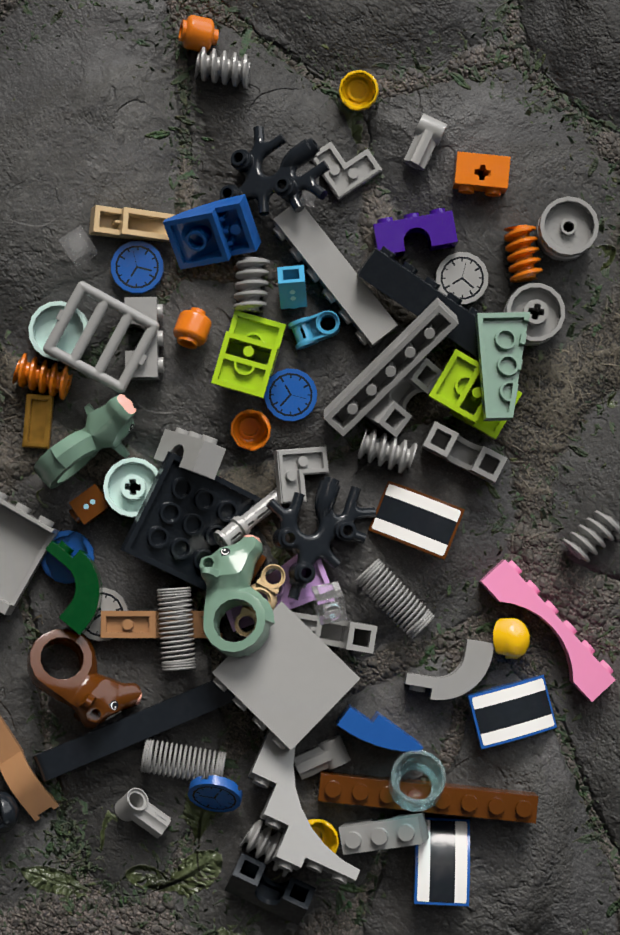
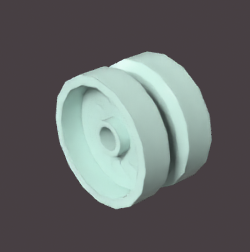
M63 301L49 302L39 307L32 315L28 327L29 339L34 349L42 356L55 361L59 360L46 354L43 351V346L58 321L55 319L60 309L63 310L67 304ZM78 308L75 310L56 346L69 354L72 353L88 323L87 318Z
M135 457L122 459L114 464L106 474L103 485L105 499L110 507L121 515L136 518L159 470L148 461ZM135 483L140 485L141 488L140 491H136V494L131 491V486Z

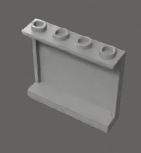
M0 491V612L4 615H11L48 552L46 547L51 541H54L59 531L53 528L55 524L53 521L42 515L37 519L30 515L32 509L17 502L16 506L7 501L9 496Z
M281 601L273 610L275 624L270 627L268 639L262 647L246 657H227L212 673L216 676L213 682L223 692L229 689L235 695L232 701L243 711L248 708L255 715L252 720L263 731L268 727L275 734L271 739L282 750L286 747L292 750L360 678Z

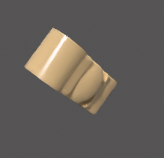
M269 564L263 569L261 577L256 583L250 586L257 592L267 595L272 610L276 608L277 594L286 578L285 571L280 565ZM271 568L278 569L281 573V580L276 584H271L266 580V572ZM242 606L234 625L236 631L246 637L255 629V626L250 631H244L239 626L240 619L244 616H249L254 620L256 626L257 618L255 610Z

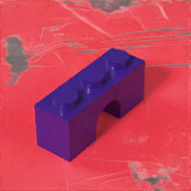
M438 208L429 211V215L419 216V213H410L404 215V219L393 221L392 217L379 219L377 224H373L372 228L375 246L380 250L385 246L395 253L396 257L404 256V238L411 233H420L426 237L430 251L456 247L458 239L452 210L445 212V208Z

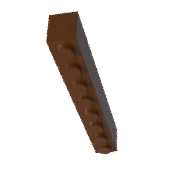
M333 771L320 772L318 801L536 824L538 795L535 792Z

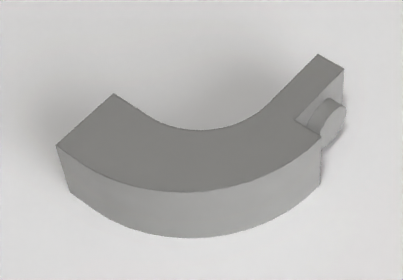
M293 612L326 645L373 654L378 626Z
M465 638L461 661L451 673L434 677L405 672L404 683L410 685L409 690L425 692L426 688H430L428 698L432 700H447L459 697L473 689L486 674L492 660L494 643Z

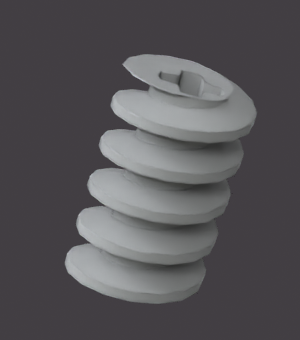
M202 47L196 61L194 80L200 73L202 81H207L209 75H211L212 83H217L221 77L222 84L227 85L231 78L233 87H237L242 80L243 88L247 89L252 63L248 62L247 54H244L241 61H238L237 52H234L231 58L228 59L226 50H223L221 56L217 57L215 48L212 49L210 55H207L206 48Z
M242 257V260L236 263V267L243 271H239L235 275L238 280H241L235 283V289L241 292L234 294V299L240 303L234 304L233 309L248 314H264V312L259 311V308L267 306V303L260 300V297L268 295V292L261 290V286L268 285V281L261 279V276L268 275L269 271L263 269L262 265L270 264V260L258 257Z
M366 428L358 451V459L361 460L365 454H368L369 463L377 457L378 466L380 467L385 461H388L389 470H392L398 464V473H402L405 468H408L409 472L417 450V443H413L408 449L407 440L404 439L397 445L396 437L393 436L388 442L387 433L383 432L377 438L376 429H373L367 435Z
M601 505L603 513L597 510L593 512L595 520L589 517L585 519L587 527L581 524L577 526L579 534L573 531L569 533L571 542L567 539H562L568 550L579 560L582 559L589 562L588 552L597 555L596 545L605 548L604 538L613 541L614 538L611 532L615 531L620 534L618 519L605 505Z
M260 819L252 825L239 847L245 842L248 843L246 852L249 853L254 848L257 849L255 858L258 859L265 855L264 864H269L271 861H274L272 857L280 841L281 833L276 832L270 836L272 828L267 826L261 830L263 821ZM274 861L273 870L277 871L279 869L277 867L278 862ZM283 870L282 877H285L288 871Z

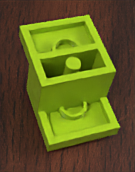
M235 310L229 332L226 331L211 384L264 399L286 324Z
M455 349L428 397L450 409L449 414L495 440L506 421H484L479 362ZM517 391L515 405L517 404L519 398L522 395V392Z

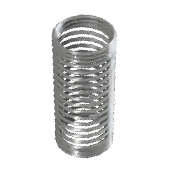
M377 559L355 580V583L361 587L369 580L362 588V590H365L370 586L366 591V594H368L376 587L369 597H372L382 588L372 598V601L376 600L388 589L376 601V604L391 592L379 605V608H381L393 597L382 609V611H385L395 602L386 612V614H389L400 604L389 618H392L406 605L393 621L411 607L396 622V625L414 610L399 626V628H402L417 614L403 629V632H405L411 626L406 635L413 639L431 622L435 615L429 609H426V606H422L423 602L415 599L416 595L411 596L412 592L408 593L409 588L405 589L406 585H402L401 581L398 582L399 578L394 579L395 575L391 576L392 571L388 572L389 568H385V564L380 559Z
M191 587L156 590L157 597H165L158 598V601H172L157 604L158 606H172L159 608V611H171L159 613V616L171 617H162L158 620H178L159 623V625H178L159 628V630H177L160 632V635H177L161 637L160 640L184 639L160 643L161 645L184 644L160 648L161 650L183 649L161 652L162 655L183 654L161 657V659H182L162 662L161 667L163 671L196 668V657L193 656L195 655V652H193L195 647H192L195 643L189 642L195 639L194 637H189L194 635L193 632H189L194 630V628L190 627L193 626V623L190 622L193 618H189L193 614L185 613L193 610L192 608H186L192 606L191 603H186L192 601L191 598H187L192 596Z
M146 739L141 761V773L146 772L150 774L152 772L155 775L157 772L159 776L162 772L163 777L167 773V777L171 775L172 778L176 776L179 779L181 776L182 780L186 776L187 781L190 779V776L191 781L195 779V776H202L201 780L208 779V776L212 775L223 777L226 752H218L215 764L216 750H214L210 765L212 751L210 749L205 765L207 752L205 748L200 765L202 752L200 747L195 765L197 747H195L190 766L191 745L185 766L188 748L185 745L180 766L183 748L181 744L175 767L178 743H176L170 767L173 742L170 745L167 763L166 755L169 742H166L161 763L164 741H161L156 763L159 740L156 741L155 745L154 739Z

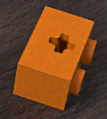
M457 152L452 189H458V192L462 194H474V191L485 192V195L490 197H499L501 194H505L508 189L511 157ZM478 171H483L484 180H479Z

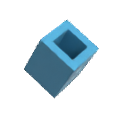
M304 265L277 267L281 309L307 307Z

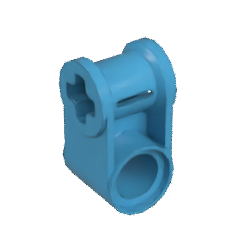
M328 310L290 322L288 328L293 331L297 342L295 345L296 350L310 347L319 341L337 335L340 330V320L337 314ZM323 319H334L336 322L335 327L329 331L322 329L321 322ZM301 328H303L306 338H303Z

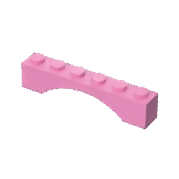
M501 560L479 582L496 601L511 603L525 608L550 627L565 652L569 667V681L588 701L593 702L615 681L611 675L614 672L613 669L604 660L599 662L592 655L596 652L586 640L580 642L574 635L577 630L567 620L562 622L557 617L558 609L549 600L544 602L538 596L541 591L531 580L527 583L519 575L522 573V570L512 560L509 563L506 560Z

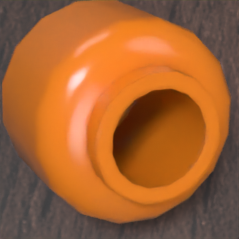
M190 15L186 20L181 21L178 40L182 41L183 47L187 50L200 52L201 48L205 47L206 52H208L211 45L216 46L219 30L215 29L212 19Z
M193 307L191 310L181 311L173 334L179 345L188 349H196L207 341L212 323L204 310Z

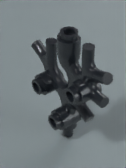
M255 126L253 128L254 146L252 150L248 152L240 149L231 155V165L245 176V181L239 188L235 185L224 186L220 191L219 200L245 194L247 201L251 199L258 201L259 215L266 216L269 215L270 197L276 193L287 203L291 204L295 213H299L304 209L300 200L302 191H308L320 200L327 196V191L319 186L316 180L329 171L330 168L325 161H322L302 176L296 175L298 168L317 157V153L320 152L319 146L311 137L308 140L305 138L286 153L279 170L274 175L265 176L261 169L264 159L287 143L282 134H279L271 141L266 142L264 127Z
M324 476V479L320 480L314 501L319 528L312 535L302 533L297 524V518L305 495L294 492L290 507L283 508L274 498L266 504V507L280 521V528L274 532L272 537L273 544L278 549H294L298 556L297 563H294L289 569V584H291L288 598L298 600L302 588L305 589L306 585L313 581L315 578V568L313 565L317 560L323 559L333 569L340 564L341 561L330 549V543L333 539L338 542L353 540L361 544L364 543L366 534L357 531L354 521L375 518L376 509L374 507L359 508L357 506L361 492L360 488L351 486L342 514L337 515L333 509L340 490V486H338L340 481ZM344 526L347 528L346 535L343 533ZM286 534L290 536L288 543L285 541ZM303 569L306 570L305 577H303L301 574Z

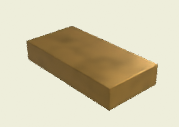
M38 394L26 395L22 447L50 448L54 397Z

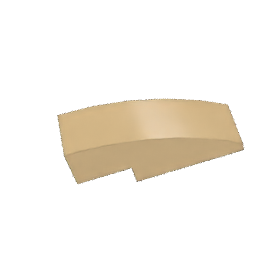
M95 205L91 208L89 235L170 242L163 221L174 216V214L128 207L120 209Z

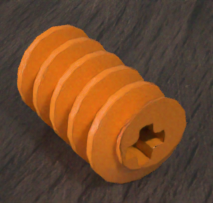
M518 225L503 229V231L509 232L504 235V241L511 242L505 246V250L512 253L507 256V261L515 263L508 267L509 272L515 274L510 278L512 283L538 279L536 274L543 271L542 268L534 267V264L541 261V258L533 257V253L540 250L539 247L531 246V243L538 240V237L530 236V232L536 230V226Z
M24 353L16 365L12 383L15 384L18 380V385L22 388L28 383L30 390L34 391L38 387L39 392L42 394L49 388L50 396L54 397L59 392L60 399L64 400L70 389L73 374H68V366L66 365L59 372L58 363L56 362L51 369L48 368V360L46 359L41 365H38L36 356L33 357L31 362H27V354Z

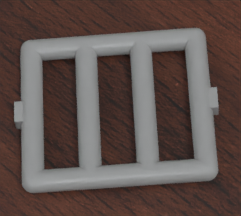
M80 281L76 285L63 310L60 309L55 319L58 321L43 346V351L114 391L123 393L139 364L143 365L147 358L145 353L159 329V323L90 284ZM85 294L99 303L72 353L69 354L56 346ZM109 307L123 316L96 366L93 367L80 359ZM133 320L144 326L146 330L121 377L117 380L104 372Z

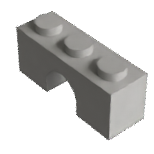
M124 297V304L158 323L159 320H164L163 304H159L157 297ZM133 320L130 326L128 327L140 328L144 331L146 330L144 326L134 322ZM158 329L145 353L147 358L143 365L139 364L131 380H160V373H164V357H159V347H164V331H159ZM125 351V367L134 351Z
M424 357L365 417L381 430L397 438L412 417L406 411L409 400L419 392L429 394L442 371L428 358Z
M436 421L431 426L421 446L424 450L491 484L496 482L508 459L485 446H479L464 439L459 433Z
M176 427L175 431L164 430L154 459L163 462L168 451L182 457L179 467L215 480L226 449L218 446V440Z
M424 812L399 814L393 818L372 821V818L349 821L339 827L343 855L420 845L429 839Z

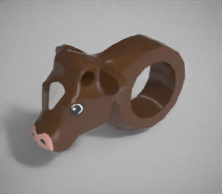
M55 629L41 635L33 643L27 657V671L32 683L44 693L71 707L75 711L74 718L81 721L84 727L93 729L123 710L140 704L142 700L140 686L135 683H121L112 678L97 674L95 650L83 634L79 635L68 629ZM54 644L70 647L79 659V672L68 679H57L50 676L41 664V652L46 647Z

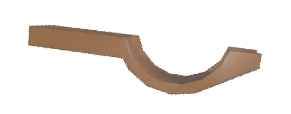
M101 611L100 638H161L177 636L160 635V632L177 630H159V628L178 625H159V623L178 620H158L162 617H171L159 616V613L171 611ZM204 611L185 612L193 614L189 618H193L190 621L193 623V626L190 627L194 628V630L189 632H193L194 635L189 637L207 638L203 629Z
M0 715V771L12 793L36 822L41 818L39 814L50 807L54 810L59 805L52 794L43 787L33 773L25 758L22 747Z

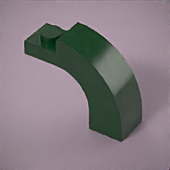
M61 540L60 543L51 541L46 550L71 571L76 584L74 598L59 618L79 635H82L95 620L101 606L103 591L100 573L94 561L84 550H79L73 556L74 550Z

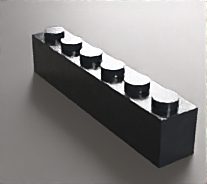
M375 246L357 272V275L416 316H419L438 297L457 315L459 322L447 337L478 357L475 316L481 312L473 307L467 310L460 305L463 300L452 292H449L447 295L438 290L441 285L428 276L425 280L417 275L419 270L405 261L402 265L394 259L396 254L385 246L380 250Z

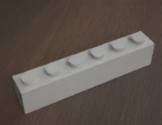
M289 206L273 219L275 225L273 228L274 233L281 241L286 239L292 248L289 251L297 262L302 260L308 267L305 271L314 283L320 282L324 287L323 295L331 304L335 302L341 309L338 312L347 325L350 323L354 325L358 330L355 332V335L364 346L368 343L371 348L397 329V323L357 275L356 271L305 207L301 212L295 213L292 206Z
M437 297L324 409V419L344 436L459 324L457 315Z

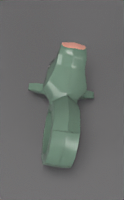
M121 394L110 399L105 405L94 409L90 403L84 406L87 414L85 427L59 441L38 459L34 469L39 478L50 489L56 488L76 475L103 448H112L121 456L127 458L130 453L123 445L122 440L135 426L133 416L136 413V408L131 400Z
M245 535L237 543L219 548L212 555L201 558L199 563L201 576L207 586L203 629L212 646L228 657L242 658L258 651L268 639L270 627L275 624L274 613L269 602L259 592L250 587L255 565L263 554L261 540L254 535ZM237 606H247L255 610L257 622L255 629L249 637L238 642L222 639L219 625L221 618L228 610Z

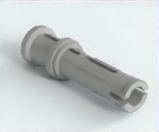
M277 488L243 515L234 516L230 520L231 523L221 531L216 530L213 533L214 539L221 548L232 545L245 535H249L250 529L272 513L266 507V504L272 498L278 502Z

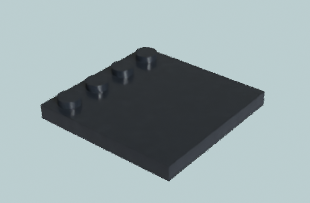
M168 451L120 550L206 591L207 586L201 576L199 563L201 558L212 555L221 548L214 539L213 533L216 530L221 531L231 523L230 520L234 516L243 515L262 498L217 475L215 480L183 469L179 467L182 457Z

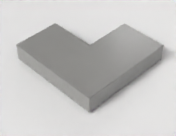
M329 142L320 148L317 157L311 160L314 166H317L322 161L328 164L330 170L321 176L338 201L382 173V168L368 148L348 162H345L333 143Z
M327 447L274 450L278 503H291L294 492L305 495L303 502H307L304 475L329 473Z

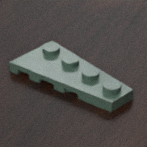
M530 312L477 313L475 316L484 421H508L513 418Z

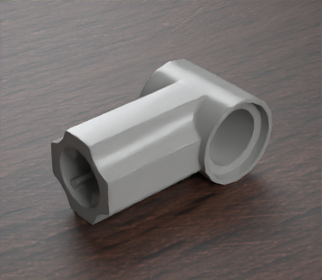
M423 113L414 132L415 137L403 162L407 163L410 167L424 171L435 146L439 145L448 124Z
M340 735L329 738L319 743L318 747L294 757L295 766L302 780L327 768L329 770L337 768L351 760Z
M139 788L130 789L115 804V813L121 820L134 821L157 839L171 822V818L152 805L148 800L147 794Z

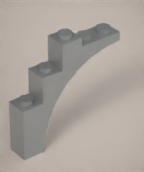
M268 728L248 777L253 778V783L262 788L272 787L260 818L266 820L264 824L276 830H280L281 827L284 828L272 860L278 862L277 867L288 872H292L293 869L299 870L305 862L307 863L306 867L314 872L322 873L323 870L332 874L331 879L338 883L346 885L347 882L352 883L356 881L360 870L339 858L322 842L310 826L301 808L295 787V747L292 750L288 747L282 750L271 739L275 734Z

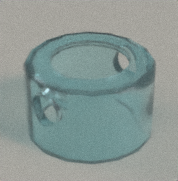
M423 750L408 751L394 762L388 781L389 792L394 802L401 808L412 812L425 811L433 807L442 795L446 783L445 769L441 761L432 753ZM417 770L428 776L432 789L426 799H414L400 791V779L405 773Z

